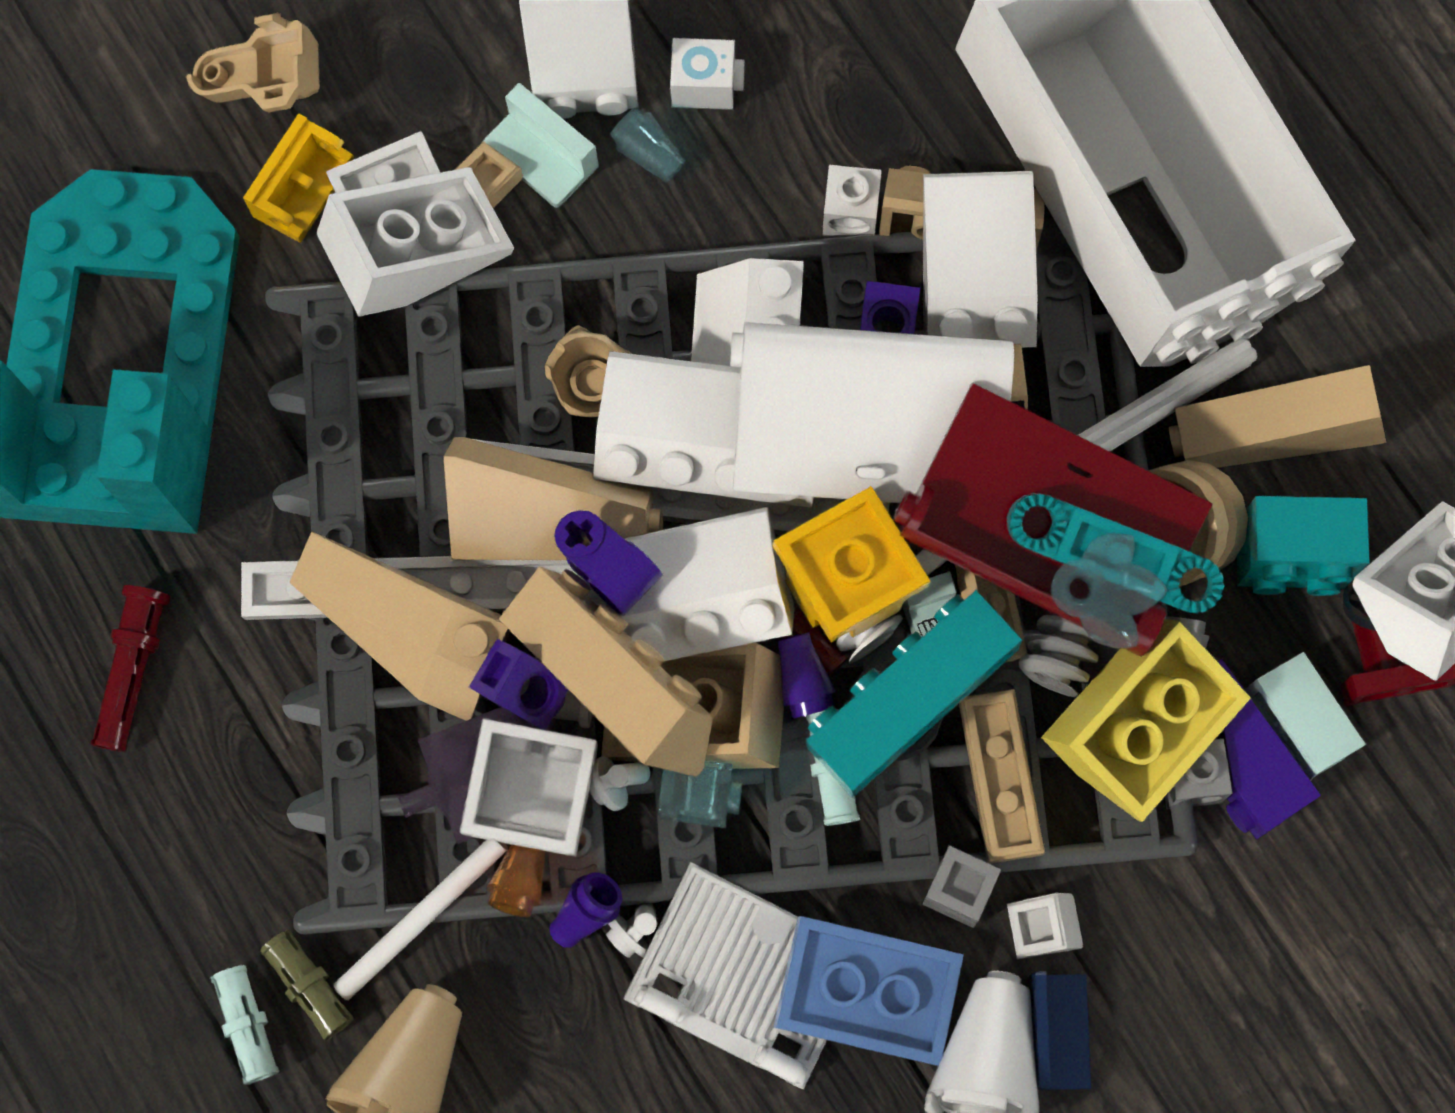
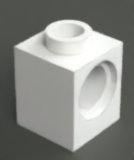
M829 165L822 237L838 238L875 234L881 170Z

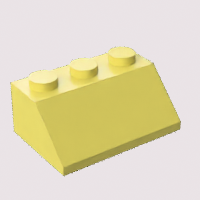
M1165 619L1157 638L1143 656L1140 657L1121 647L1041 738L1079 777L1136 820L1143 822L1251 697L1180 621Z

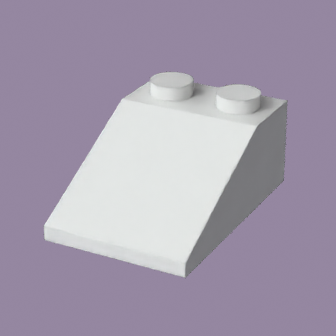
M471 167L329 194L316 233L359 317L412 304L511 255L514 250L513 244Z
M1033 172L923 174L924 335L1012 341L1013 344H1021L1022 348L1037 347L1038 293Z

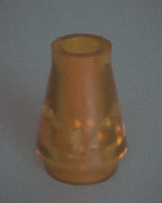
M511 844L486 887L490 892L488 905L510 915L530 917L533 907L539 906L541 902L545 850Z

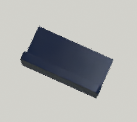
M1033 972L1028 976V988L1031 993L1037 1090L1091 1089L1086 974L1046 975V972Z

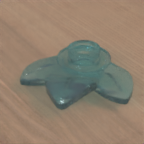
M1116 533L1106 534L1093 540L1081 559L1067 562L1060 567L1052 579L1051 594L1055 604L1061 611L1070 616L1080 618L1084 630L1092 640L1112 648L1124 649L1138 644V632L1132 616L1156 604L1165 595L1167 588L1152 572L1138 565L1131 564L1134 553V537ZM1079 578L1087 582L1089 585V595L1087 598L1076 599L1071 595L1069 586L1073 579Z

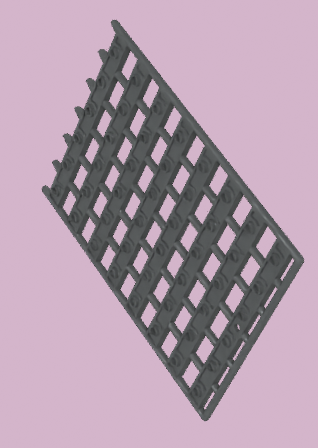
M1045 219L1036 251L1038 293L1037 340L1040 341L1049 414L1048 421L1078 435L1112 415H1105L1095 335L1109 334L1119 410L1139 398L1134 360L1131 350L1107 309L1105 314L1092 315L1088 277L1054 219ZM911 231L890 233V236L872 234L483 268L405 306L409 374L359 379L356 310L341 281L271 287L265 294V302L270 309L301 316L303 373L273 385L268 392V398L272 406L278 410L305 415L308 474L279 485L273 492V501L282 511L310 517L311 532L320 534L369 556L366 501L416 496L420 557L451 556L443 456L454 437L468 438L466 390L516 386L520 445L575 452L572 415L561 405L552 382L545 376V364L548 356L554 350L558 341L566 335L563 282L613 278L619 346L636 355L691 362L692 350L672 351L666 273L712 270L749 258L793 261L821 260L828 328L860 330L867 281L877 282L874 255L923 251V240L914 236ZM509 287L514 365L464 369L459 292ZM881 322L874 325L876 332H882ZM923 329L915 330L914 334L924 335ZM410 395L415 475L365 480L361 400ZM1141 432L1123 443L1125 460L1148 471L1144 435ZM890 502L889 515L893 520L899 504ZM663 521V530L687 524ZM893 521L899 530L901 524ZM775 535L776 539L782 536V535ZM905 540L915 556L924 550ZM791 593L794 604L802 611L799 604L797 603V601ZM1014 594L1026 650L1031 652L1028 648L1030 637L1042 634L1039 630L1024 631L1020 596ZM901 607L899 612L892 615L900 614L903 617L893 635L871 653L849 664V659L856 648L848 651L839 650L842 655L848 658L840 668L862 666L864 671L881 662H895L897 659L892 655V652L902 641L911 635L903 607ZM328 617L305 618L315 620L318 681L290 692L282 702V709L285 715L293 721L321 727L323 788L294 800L287 809V817L296 828L326 834L329 898L300 909L294 915L293 926L296 932L304 935L394 927L420 902L388 905L383 817L435 812L439 884L486 840L465 836L460 833L482 721L486 719L485 700L488 699L484 696L481 697L471 721L468 722L420 701L404 686L376 688L375 660ZM782 637L754 642L780 655L777 641L781 640ZM1108 640L1106 643L1088 642L1087 647L1099 656L1097 663L1079 662L1080 668L1090 676L1088 682H1082L1083 690L1120 650V646ZM1020 659L1006 661L974 690V695L1015 689L1045 851L1043 856L991 863L990 865L1001 869L1000 873L1190 856L1196 852L1198 842L1192 799L1171 806L1174 835L1160 836L1156 807L1141 822L1097 789H1095L1101 841L1049 846L1039 759L1059 756L1041 737H1036L1030 679L1019 668ZM530 678L523 684L520 696L527 690ZM429 705L434 791L382 795L377 709ZM784 706L779 768L722 769L704 767L699 775L695 777L653 767V771H650V778L646 783L626 787L627 795L655 793L662 880L617 884L622 893V903L620 906L671 902L690 862L717 875L710 788L761 783L765 784L772 871L717 876L753 894L934 879L944 855L939 856L929 769L970 765L966 744L927 747L916 756L891 763L874 779L882 861L828 866L818 777H812L810 765L815 763V758L807 748L806 740L811 736L808 729L809 723L806 720V716L792 718L789 706ZM594 714L592 715L589 728H581L577 721L552 718L545 730L597 741ZM598 750L596 752L595 759L598 758ZM589 790L576 856L548 851L551 890L498 895L495 862L431 923L559 912L573 882L578 877L593 872L607 875L602 805L594 800ZM986 852L966 853L987 863Z

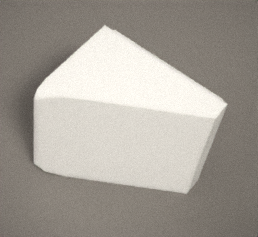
M1054 893L1007 904L1017 959L1076 950L1083 947L1075 901L1071 893Z

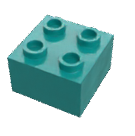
M1255 496L1246 509L1248 515L1246 539L1236 556L1237 586L1253 587V592L1261 595L1281 594L1286 592V587L1307 588V594L1313 596H1331L1339 594L1340 589H1345L1355 576L1369 564L1367 498Z

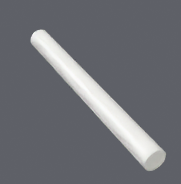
M485 840L334 983L337 993L342 998L350 1000L508 850L507 845L502 842Z

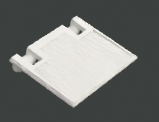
M690 862L625 994L624 1000L639 1008L646 1009L665 1019V1021L758 1068L765 1069L804 1090L827 1041L773 1028L798 916ZM659 973L682 984L676 999L652 987ZM778 1033L801 1044L795 1059L772 1048Z

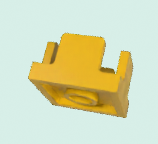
M872 486L773 541V548L787 571L785 577L786 585L811 626L815 627L820 624L830 642L848 632L853 638L900 611L906 599L927 588L931 582L905 539L900 536V531Z

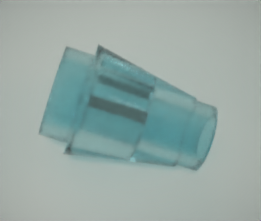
M638 107L633 108L627 113L609 136L617 144L616 151L655 176H659L665 183L671 180L686 163V159L680 155L679 150L652 113L648 112L645 114Z

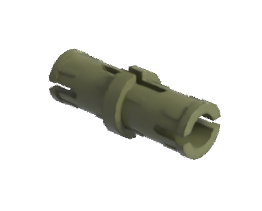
M289 929L273 937L260 949L262 955L273 966L288 988L285 994L292 1003L298 1002L312 1020L324 1041L334 1037L354 1020L353 1016L339 1001L326 981L328 974L322 967L316 968Z

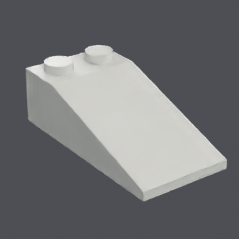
M519 0L532 94L562 119L572 117L578 112L598 111L603 115H618L624 113L627 109L638 108L635 51L629 0Z

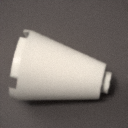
M990 971L987 978H980L975 981L926 1094L925 1111L927 1113H943V1111L947 1113H1039L1031 993L1026 986L1020 984L1021 978L1019 976L1004 971Z

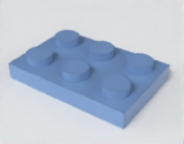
M799 916L773 1028L939 1066L943 1057L964 955Z

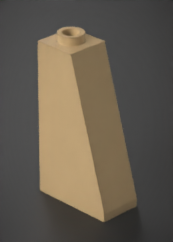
M1370 365L1177 407L1175 412L1178 425L1169 427L1172 448L1176 458L1184 456L1185 461L1192 460L1208 463L1216 468L1386 443Z
M454 437L443 456L452 560H567L556 545L555 530L564 516L578 510L594 513L623 539L663 530L662 508H653V490L635 484L593 479L594 473L466 437ZM587 542L582 543L585 547L590 545Z

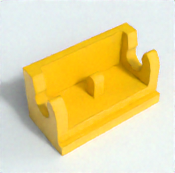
M298 113L243 197L252 216L301 243L325 207L329 194L334 193L326 171L354 160L353 154L342 148L344 141Z

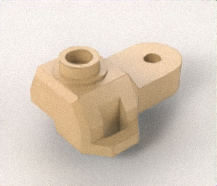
M278 12L258 16L254 19L255 24L260 28L255 30L246 43L207 51L196 62L193 74L187 75L190 88L195 93L213 102L222 103L252 97L262 110L268 113L290 109L295 100L307 98L319 90L318 42L309 28L298 20L287 21Z

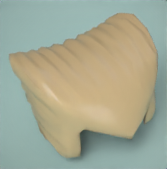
M580 325L573 327L558 341L546 361L545 376L552 382L561 405L570 415L599 417L609 352L632 353L620 347L607 335L591 333Z

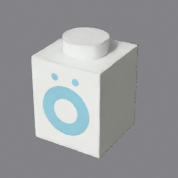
M673 38L670 80L672 107L733 109L734 91H744L745 60L735 59V40Z

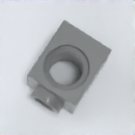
M1224 738L1215 739L1166 794V809H1171L1172 805L1192 799L1193 806L1220 804L1232 794Z
M949 846L922 905L973 928L980 919L1001 869Z

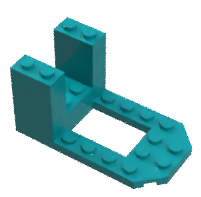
M90 169L31 213L7 365L0 361V518L198 533L240 236L192 177ZM80 273L176 281L163 373L113 370L107 407L60 403Z

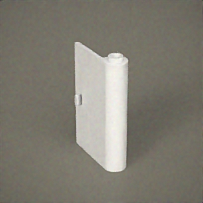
M744 322L743 333L732 332L730 366L741 367L733 491L849 499L872 486L881 502L900 503L908 490L916 494L971 383L1011 402L1014 368L1013 342Z

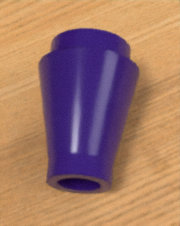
M809 632L778 640L783 706H789L792 718L825 711L830 706L835 707L832 694L837 692L812 644Z
M598 872L578 877L573 882L557 917L550 924L549 930L554 941L563 947L571 948L581 939L614 921L619 915L622 903V893L619 886L609 876Z

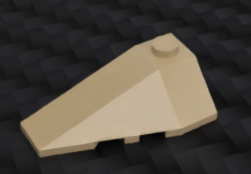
M311 532L289 583L417 699L470 722L482 695L470 689L469 685L496 639L506 642L510 630L499 620L501 615L327 537Z

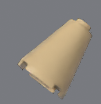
M427 984L424 990L412 989L332 1085L326 1098L328 1099L326 1102L328 1107L335 1113H439L462 1017L461 1010L454 1005L457 998L449 991L432 984Z

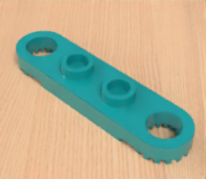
M1031 493L1020 497L1014 502L1008 512L1007 528L1010 536L1018 545L1186 612H1205L1209 608L1214 607L1215 603L1222 597L1221 593L1224 590L1223 574L1216 564L1207 558L1039 493ZM1043 506L1051 515V528L1043 537L1031 538L1023 531V526L1021 525L1022 516L1030 507ZM1200 568L1206 574L1208 580L1207 589L1200 598L1188 600L1180 593L1181 591L1178 587L1180 585L1179 578L1181 579L1182 573L1187 572L1188 569Z

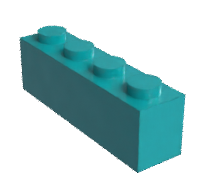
M977 590L965 600L959 594L951 598L934 615V618L939 622L923 637L917 631L909 635L892 652V655L897 659L881 674L875 668L870 670L850 689V692L855 696L839 711L834 706H830L808 726L812 735L806 740L807 748L852 798L1020 649L1022 639Z

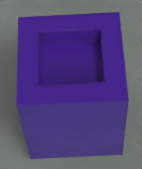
M867 281L860 330L875 331L874 325L887 320L896 323L901 329L900 333L914 334L920 288Z
M496 639L469 685L470 689L541 730H546L551 719L561 711L565 703L566 693L569 690L543 663L499 639ZM530 678L527 690L520 696L523 684Z

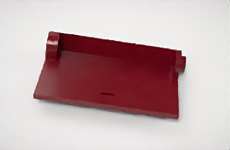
M971 383L916 494L908 490L895 512L893 521L901 524L899 528L900 536L1140 657L1143 656L1154 643L1164 623L1167 607L1162 604L1163 602L1018 545L1010 536L1007 528L1008 512L1014 502L1020 497L1031 493L1044 494L1189 551L1213 503ZM1037 505L1025 511L1024 516H1022L1021 525L1027 536L1041 538L1049 532L1052 518L1045 507Z

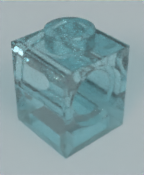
M705 761L704 768L697 777L663 769L658 808L660 820L726 828L728 813L739 814L742 781L732 780V764Z

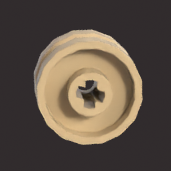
M1192 460L1148 470L1213 503L1189 552L1209 559L1218 566L1219 570L1233 562L1246 539L1248 515L1243 495L1231 478L1211 464ZM1200 568L1188 569L1187 572L1182 573L1181 579L1179 578L1180 585L1178 586L1205 578L1206 574Z

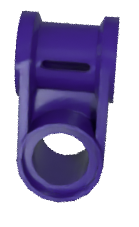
M578 510L570 512L556 526L555 542L559 550L566 557L569 566L589 584L607 605L621 616H624L663 576L660 569L644 552L630 541L624 540L590 511ZM587 542L590 545L585 547L582 543Z

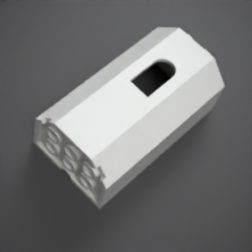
M975 0L955 50L1026 171L1033 172L1034 185L1140 367L1172 366L1187 358L1191 364H1194L1219 349L1218 344L1232 338L1234 342H1237L1241 338H1251L1262 330L1263 326L1261 323L1294 301H1304L1321 291L1325 286L1322 280L1344 264L1341 257L1356 241L1209 0ZM1144 181L1183 247L1185 255L1184 264L1178 271L1161 274L1150 269L1108 195Z

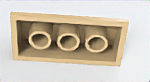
M539 566L500 616L499 620L642 764L697 777L704 768L713 717L698 703L702 698L700 692L685 679L674 675L672 678L661 667V664L664 662L662 655L646 642L640 639L634 641L624 631L628 625L627 622L610 607L604 604L598 606L588 596L592 589L581 577L568 569H565L560 574Z

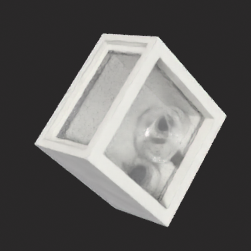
M483 719L460 833L465 836L576 856L598 747L597 741Z

